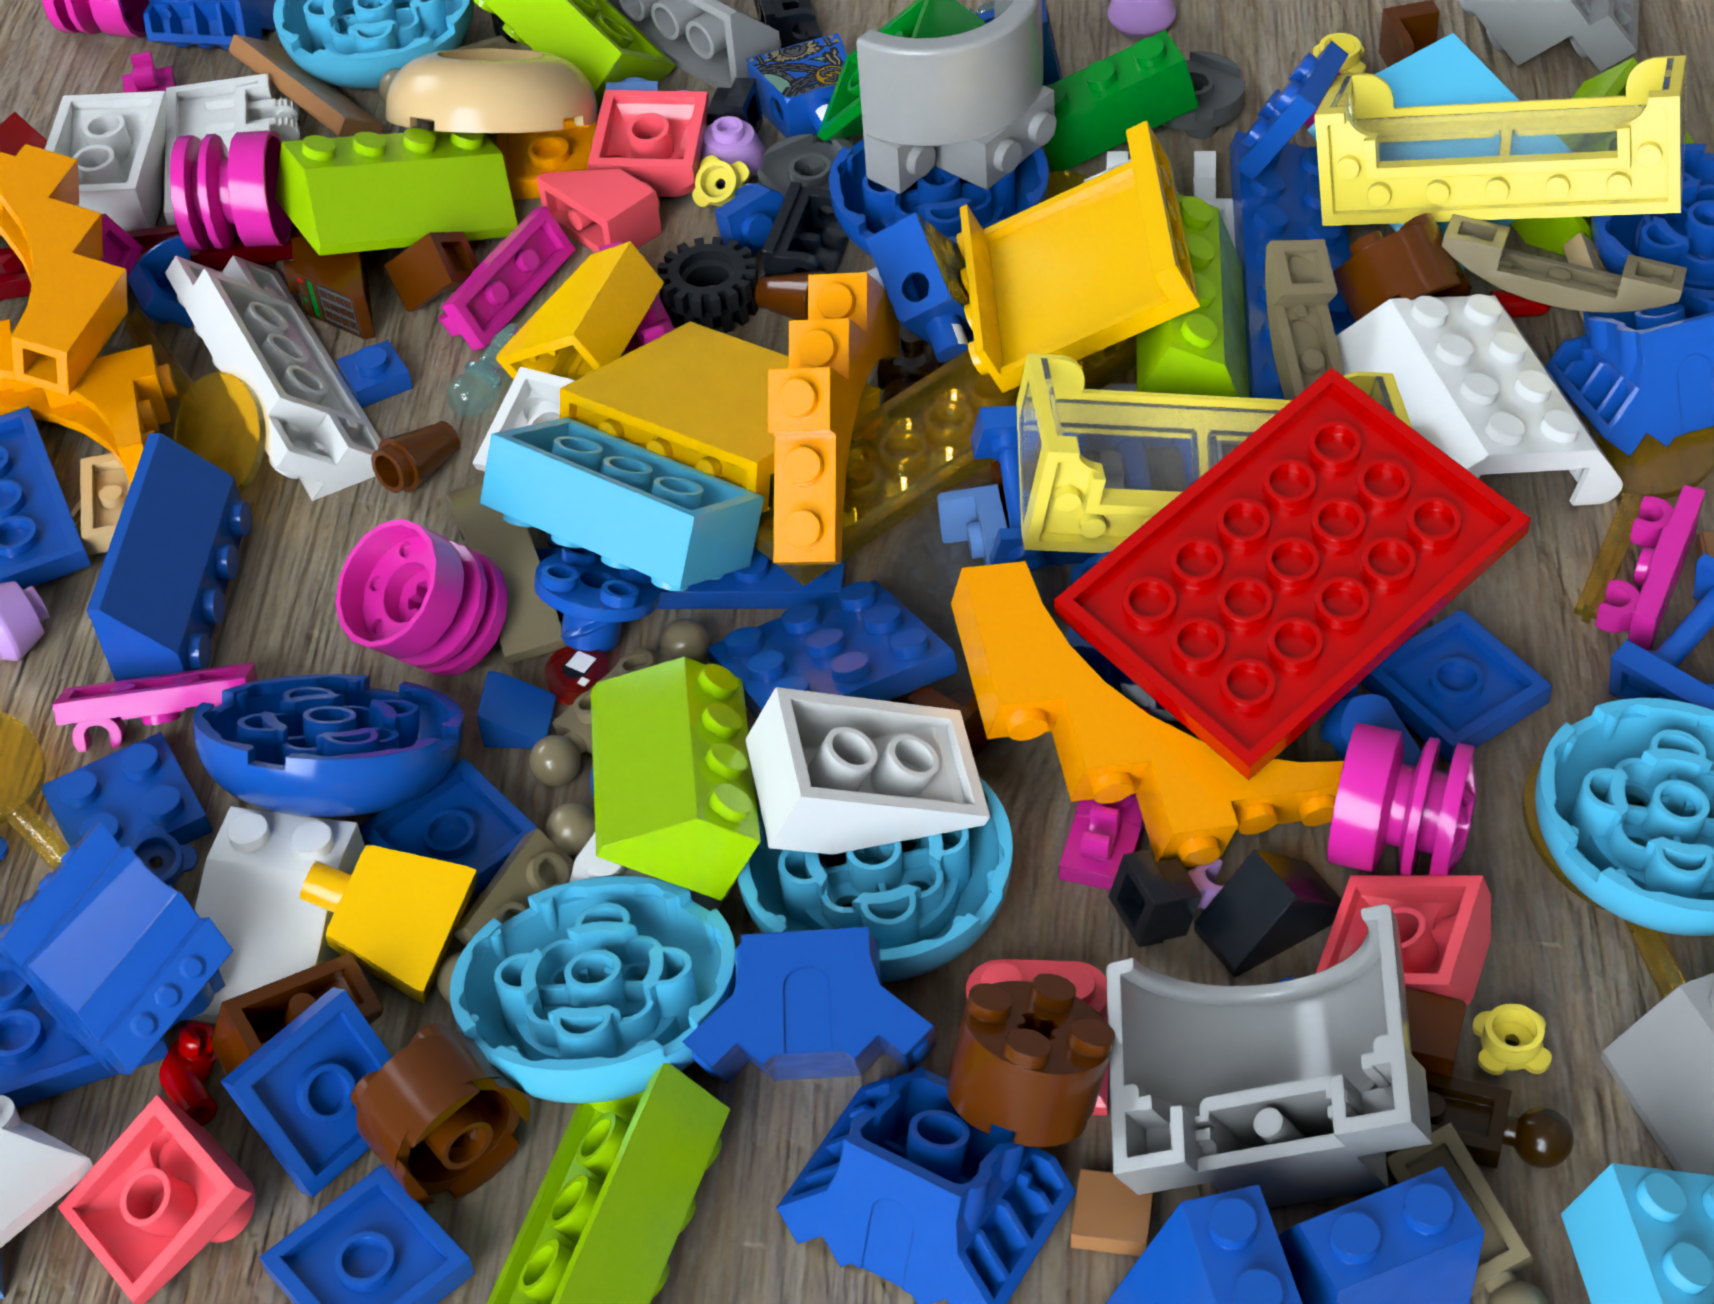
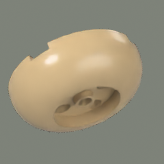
M477 48L428 53L411 60L397 72L391 81L386 97V120L392 124L408 128L418 127L419 119L435 122V131L525 133L563 130V119L574 117V123L577 126H586L597 121L596 96L590 81L581 69L563 57L532 50Z

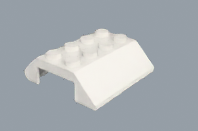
M1474 294L1459 297L1420 296L1414 300L1408 298L1389 299L1336 335L1345 375L1353 372L1393 373L1412 428L1478 479L1480 475L1569 470L1577 481V485L1569 500L1572 506L1606 503L1614 499L1622 490L1623 482L1596 441L1589 434L1588 429L1547 368L1538 358L1537 353L1516 322L1495 295ZM1392 406L1391 413H1393L1396 416L1394 408Z

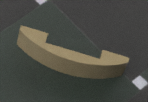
M1453 214L1441 245L1456 261L1472 273L1507 292L1549 306L1586 312H1632L1679 302L1687 267L1628 254L1623 273L1618 275L1506 249L1510 231L1509 226Z
M1325 239L1270 241L1266 246L1265 287L1269 331L1285 400H1293L1330 368L1335 369L1342 376L1345 375L1328 303L1336 296L1338 291Z
M483 482L446 492L462 540L465 541L466 547L490 557L503 572L508 591L506 619L498 636V642L506 664H513L566 648L567 645L560 636L562 627L556 610L543 602L534 589L536 568L540 561L527 527L509 524L503 520V513L480 504Z

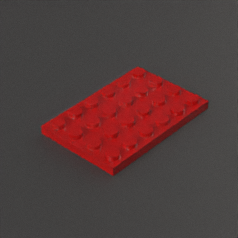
M1330 368L1054 599V612L1247 780H1250L1528 533L1531 518L1335 369Z

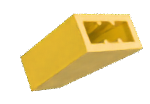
M631 241L593 253L507 342L495 359L513 379L519 368L524 367L577 380L621 357L664 282Z

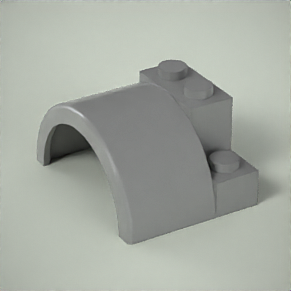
M994 0V20L976 29L956 35L938 38H907L870 29L858 38L856 47L866 175L868 179L901 194L920 178L926 176L936 166L988 190L1006 174L1011 173L1018 164L1039 147L1050 141L1055 135L1057 121L1054 113V90L1042 85V0Z
M1459 0L1464 11L1470 16L1476 15L1486 27L1488 38L1494 48L1501 53L1505 51L1517 66L1566 38H1570L1577 54L1582 58L1589 57L1600 72L1633 55L1638 49L1639 0Z
M1382 904L1361 909V916L1368 927V932L1363 944L1351 956L1326 970L1290 981L1249 986L1208 985L1165 976L1145 967L1134 958L1110 963L1106 969L1108 1025L1115 1032V1040L1109 1057L1113 1175L1138 1195L1205 1183L1212 1184L1221 1193L1259 1184L1268 1208L1389 1188L1385 1152L1433 1144L1426 1071L1414 1058L1411 1049L1400 927L1396 915L1390 906Z

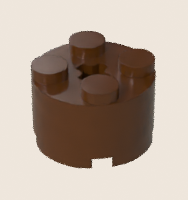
M1430 213L1414 217L1406 222L1400 230L1383 237L1380 231H1374L1362 236L1350 245L1349 250L1353 257L1339 266L1333 272L1336 287L1354 322H1357L1389 299L1408 298L1415 300L1420 296L1459 297L1470 294L1472 287L1459 262L1441 246L1444 234Z
M1050 973L1039 974L1032 982L1004 981L993 984L980 983L970 989L949 1067L946 1093L956 1112L973 1127L987 1134L990 1133L992 1124L1015 1131L1013 1143L1029 1147H1051L1065 1144L1078 1138L1085 1130L1087 1121L1095 1109L1115 1040V1032L1093 1007L1075 996L1076 987L1068 979Z
M433 1023L420 1029L412 1038L410 1045L394 1055L379 1071L364 1076L356 1084L351 1095V1101L357 1108L356 1125L360 1136L413 1200L423 1204L435 1203L430 1195L447 1190L457 1199L473 1192L493 1178L509 1162L520 1145V1142L513 1135L520 1117L527 1124L530 1117V1105L526 1096L489 1062L475 1041L465 1036L463 1032L450 1031L442 1023Z

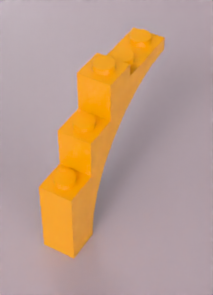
M25 144L16 156L0 152V235L22 261L32 285L27 308L11 335L14 380L70 396L128 312L127 272L125 268L100 261L103 257L102 213L77 206L79 204L78 159Z
M868 272L808 275V320L789 321L788 369H768V433L775 436L773 563L778 565L841 564L846 473L852 431L860 397L868 376L878 360L899 358V320L886 289Z
M10 319L0 321V416L29 406L34 419L57 423L89 436L116 456L118 462L126 471L131 486L149 433H159L158 424L171 422L168 399L178 397L169 364L158 366L152 344L100 357L98 354L70 396H66L14 380L11 335L14 329Z
M1026 561L961 569L951 601V607L987 739L1010 737L1013 740L1025 741L1039 737L1045 732H1052L1071 802L1094 799L1098 803L1108 804L1121 801L1131 794H1136L1156 862L1179 858L1184 867L1194 868L1210 864L1219 857H1222L1236 830L1244 835H1253L1267 831L1279 824L1302 822L1305 826H1320L1332 822L1344 761L1295 762L1273 759L1254 777L1247 780L1202 740L1148 714L1107 684L1070 646L1042 603Z

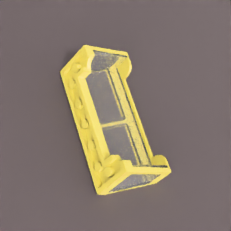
M1686 55L1652 57L1638 63L1628 76L1625 96L1394 107L1393 92L1388 83L1381 77L1369 73L1336 75L1315 113L1322 226L1406 223L1414 217L1425 213H1430L1435 222H1449L1453 214L1478 220L1681 213L1687 115Z
M1027 353L1016 402L1021 534L1024 550L1083 553L1111 552L1292 400L1084 389V372L1080 364L1074 359L1064 355ZM1353 372L1344 375L1346 379L1412 428L1393 373Z

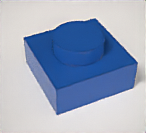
M389 340L364 347L355 353L336 359L339 372L361 408L413 389L409 371Z

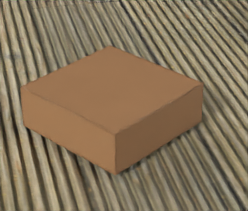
M1080 1169L1071 1228V1248L1141 1256L1148 1247L1154 1192L1138 1195L1115 1177L1113 1172Z

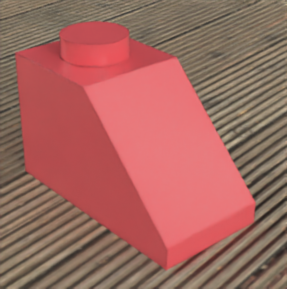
M620 168L544 172L536 177L542 207L546 206L564 233L595 253L599 252V247L619 241L621 244L631 241L636 249H639L662 233L659 215L660 201L656 190L648 183L636 179Z

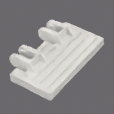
M268 73L166 88L168 101L165 137L164 215L167 225L176 224L171 200L170 161L174 142L179 136L194 135L202 140L206 134H217L223 139L228 152L231 139L236 132L273 130L278 133L281 141L300 139V126H298L297 122L300 119L299 107L292 100H288L287 97L286 99L280 97L279 100L273 98Z

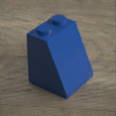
M1441 1166L1301 1222L1280 1233L1278 1238L1302 1304H1470L1485 1231L1445 1168Z
M1258 1184L1181 1202L1105 1304H1302L1260 1185Z

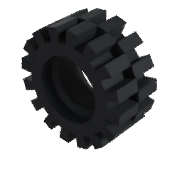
M702 237L694 239V247L689 248L685 242L677 245L678 255L668 251L664 255L665 263L659 262L657 270L659 277L664 282L659 291L661 302L672 321L673 327L678 328L691 321L713 330L714 328L722 327L724 333L734 331L733 322L736 321L743 326L749 322L748 314L756 315L759 309L755 302V288L759 278L755 257H752V252L749 248L745 246L740 249L739 242L732 239L725 246L723 245L722 237H713L712 244H704V238Z

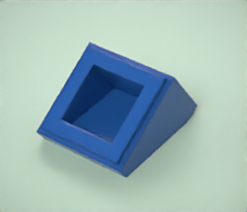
M488 671L477 713V721L484 747L532 749L541 738L551 735L552 722L554 721L558 703L557 695L506 674Z

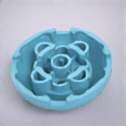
M276 0L273 9V20L279 40L286 53L308 74L321 81L340 87L379 89L380 79L388 70L402 68L411 60L428 53L454 50L461 47L472 25L475 2L473 0Z
M1630 698L1597 705L1591 716L1573 725L1566 722L1552 737L1544 752L1535 789V806L1539 828L1544 842L1558 867L1593 902L1626 921L1668 934L1714 936V710L1677 700ZM1630 803H1644L1645 807L1631 805Z
M980 778L990 813V818L984 826L832 855L769 848L760 805H758L757 813L761 842L737 877L744 904L761 933L869 927L870 935L874 936L880 944L881 978L884 983L921 976L946 965L967 951L990 927L1002 907L1009 888L1013 866L1012 832L1004 807L993 790ZM902 848L908 849L910 851L902 852ZM846 853L847 862L839 866L828 865ZM852 903V907H841L842 905Z
M605 876L576 880L533 894L528 897L530 908L513 916L503 924L493 918L484 925L469 941L456 962L450 982V1003L458 1031L472 1038L489 1062L514 1083L522 1093L562 1103H599L639 1094L645 1090L650 1077L663 1063H670L682 1072L695 1061L692 1058L691 1050L682 1041L733 994L736 985V948L730 927L722 914L716 908L709 912L706 908L692 901L689 889L667 881L637 876Z

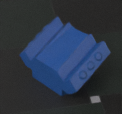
M148 0L150 3L143 13L147 41L163 45H173L178 48L188 49L192 46L206 50L222 48L229 51L228 49L234 34L263 40L262 31L276 32L273 20V9L276 0Z
M1682 290L1679 302L1658 308L1619 313L1583 312L1586 335L1564 340L1546 365L1553 379L1564 390L1565 395L1577 405L1579 412L1589 419L1593 424V428L1628 456L1632 455L1646 433L1668 448L1674 437L1714 426V300L1703 297L1699 291Z
M102 821L93 824L76 845H71L61 857V863L53 872L46 874L38 884V890L29 900H25L14 913L15 917L0 934V952L15 972L34 990L40 1005L111 1074L117 1070L120 1074L130 1075L152 1051L166 1031L181 1020L191 1019L203 1013L213 1001L214 995L226 986L219 967L234 951L210 917L200 918L181 891H176L171 886L168 887L145 866L144 862L129 845L121 848Z
M869 927L741 935V944L735 950L736 985L733 994L682 1041L691 1050L692 1058L711 1077H719L726 1084L749 1062H752L774 1082L862 1076L884 1053L910 1072L917 1064L922 1063L936 1046L934 1025L884 988V981L881 978L880 944L874 936L870 935Z
M918 1066L912 1073L897 1076L895 1079L887 1077L860 1087L776 1207L797 1244L823 1236L840 1267L853 1264L860 1269L864 1268L901 1287L903 1291L913 1296L917 1304H932L945 1299L948 1304H1007L1076 1193L1056 1157L1037 1147L1013 1143L1015 1131L992 1124L990 1133L987 1134L970 1125L956 1112L946 1093L948 1079L921 1066Z

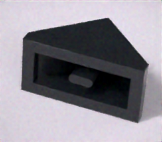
M1254 849L1194 922V931L1236 978L1333 925L1342 899L1307 861Z

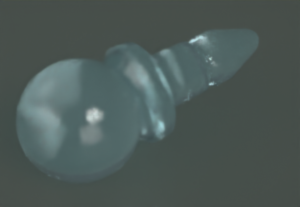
M508 324L494 335L490 342L491 346L485 349L478 362L468 361L464 366L466 373L457 376L450 383L447 390V400L449 406L456 414L475 416L485 412L490 407L493 399L492 390L498 389L502 383L497 375L502 366L495 357L518 332V327L515 324Z

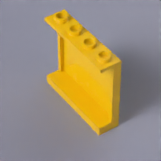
M1147 120L1126 130L1131 161L985 229L981 227L967 204L959 208L962 232L956 235V239L966 267L960 269V276L970 300L969 304L964 305V312L974 336V340L968 343V350L977 371L981 375L989 373L1002 393L1020 386L1027 353L1064 355L1077 361L1200 307L1171 162Z
M690 321L560 388L559 419L568 417L765 496L762 514L768 510L770 475L774 473L775 436L768 433V369H788L789 356ZM865 384L852 431V438L870 445L876 443L881 389Z

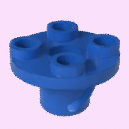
M562 546L561 553L551 555L538 564L534 580V589L539 598L550 607L563 613L560 636L565 644L576 651L587 654L607 653L616 648L620 641L622 622L637 620L651 614L659 604L661 588L652 584V577L634 569L624 570L610 567L601 561V555L585 548Z

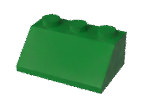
M915 0L878 30V32L907 38H938L976 29L985 25V21L956 0ZM857 48L846 56L817 136L824 141L863 134Z
M1166 30L1144 38L1136 44L1103 60L1096 61L1088 67L1053 84L1046 85V87L1054 90V113L1057 123L1055 135L1041 148L1045 153L1050 170L1056 176L1127 142L1126 130L1147 120L1150 127L1154 129L1198 108L1199 104L1186 60Z

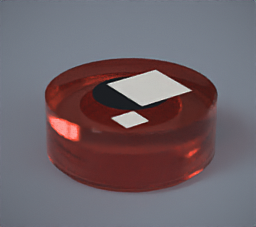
M570 646L556 651L548 659L545 666L549 692L556 694L558 701L566 705H572L578 696L588 691L610 672L607 658L600 649L582 651Z

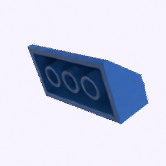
M149 433L87 608L88 615L115 681L207 669L209 667L212 633L215 624H221L224 619V594L228 581L234 580L238 573V549L242 537H247L251 530L252 515L250 505L247 501L241 500L234 476L162 433Z

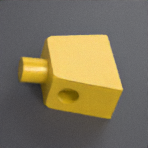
M366 845L352 875L316 860L306 876L299 899L334 913L325 934L328 946L341 955L351 952L360 967L415 1001L424 1004L454 937L452 933L459 925L476 887L477 870L465 865L379 846Z

